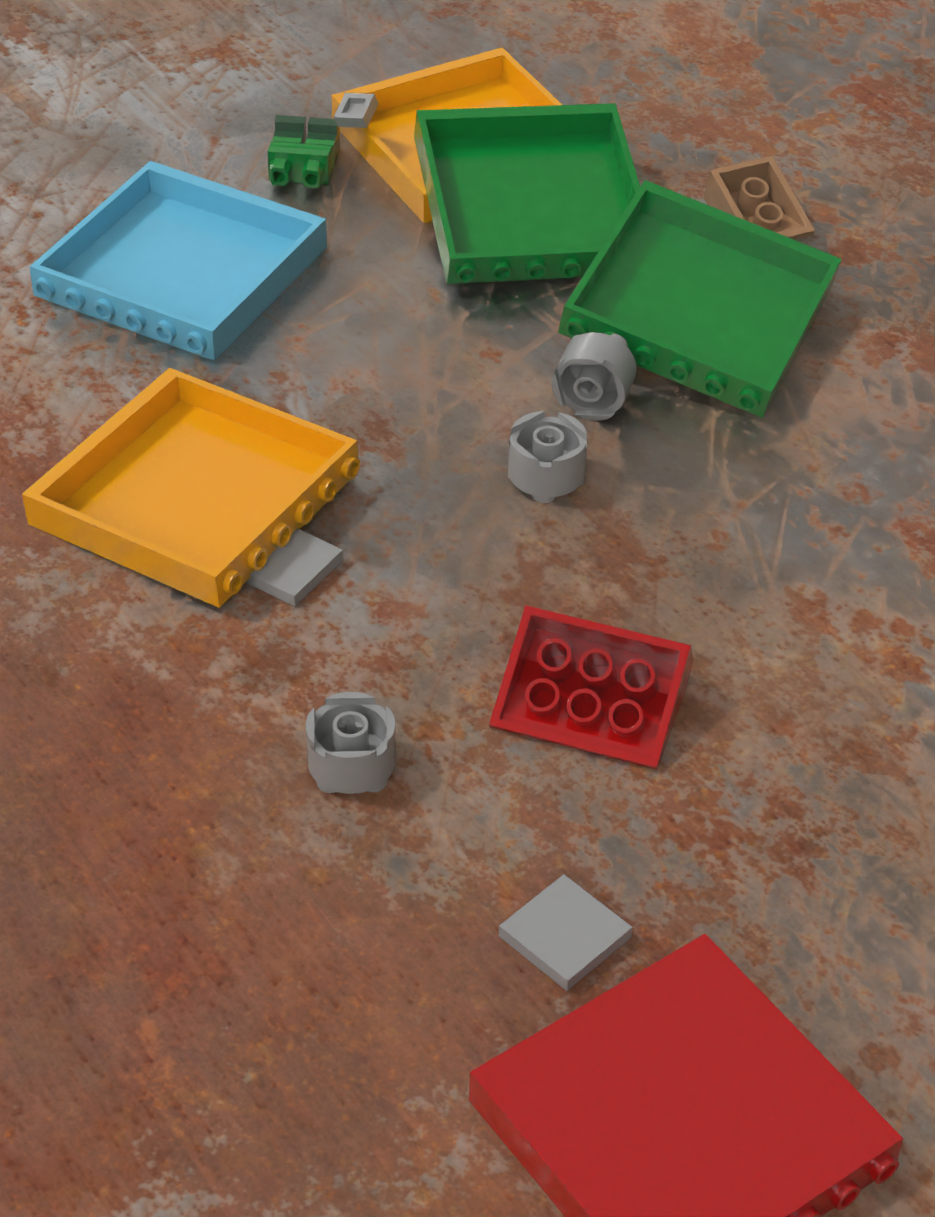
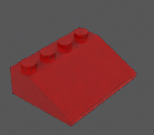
M525 605L489 726L657 770L680 709L693 665L691 645Z

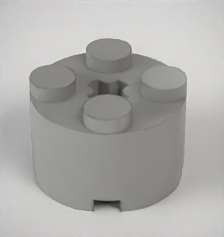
M592 332L575 335L568 344L552 377V391L558 403L563 408L565 404L575 410L574 415L581 419L601 421L612 417L625 402L637 372L634 356L627 348L626 340L616 334L607 335Z
M546 411L532 412L516 420L511 428L508 478L518 489L532 495L533 499L537 502H552L555 497L571 493L585 482L587 432L579 420L568 414L558 412L557 418L545 417Z
M361 692L337 693L325 698V705L316 711L314 707L309 712L306 719L307 764L310 774L316 780L317 787L325 793L339 792L345 794L366 791L379 792L386 787L387 779L391 776L396 763L395 718L387 706L385 710L382 706L375 703V697Z

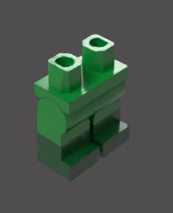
M276 115L275 131L267 151L268 177L272 185L285 186L289 182L302 183L306 188H319L321 184H329L330 174L340 150V127L337 126L335 120L310 117L306 137V117Z

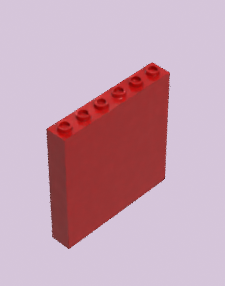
M706 933L470 1071L469 1076L470 1103L564 1217H822L835 1207L837 1210L845 1209L855 1201L863 1188L874 1181L876 1184L885 1182L899 1167L898 1157L903 1137Z

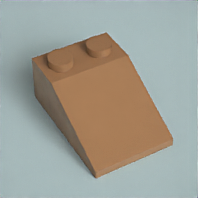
M773 156L710 170L704 194V200L707 205L793 240L814 235V227Z

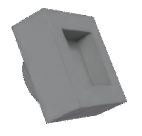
M345 93L333 118L338 127L367 128L379 103L375 94Z

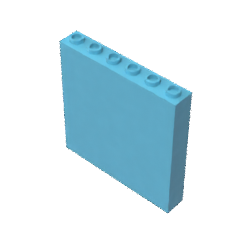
M149 161L30 266L33 294L44 300L215 361L327 248L326 219Z

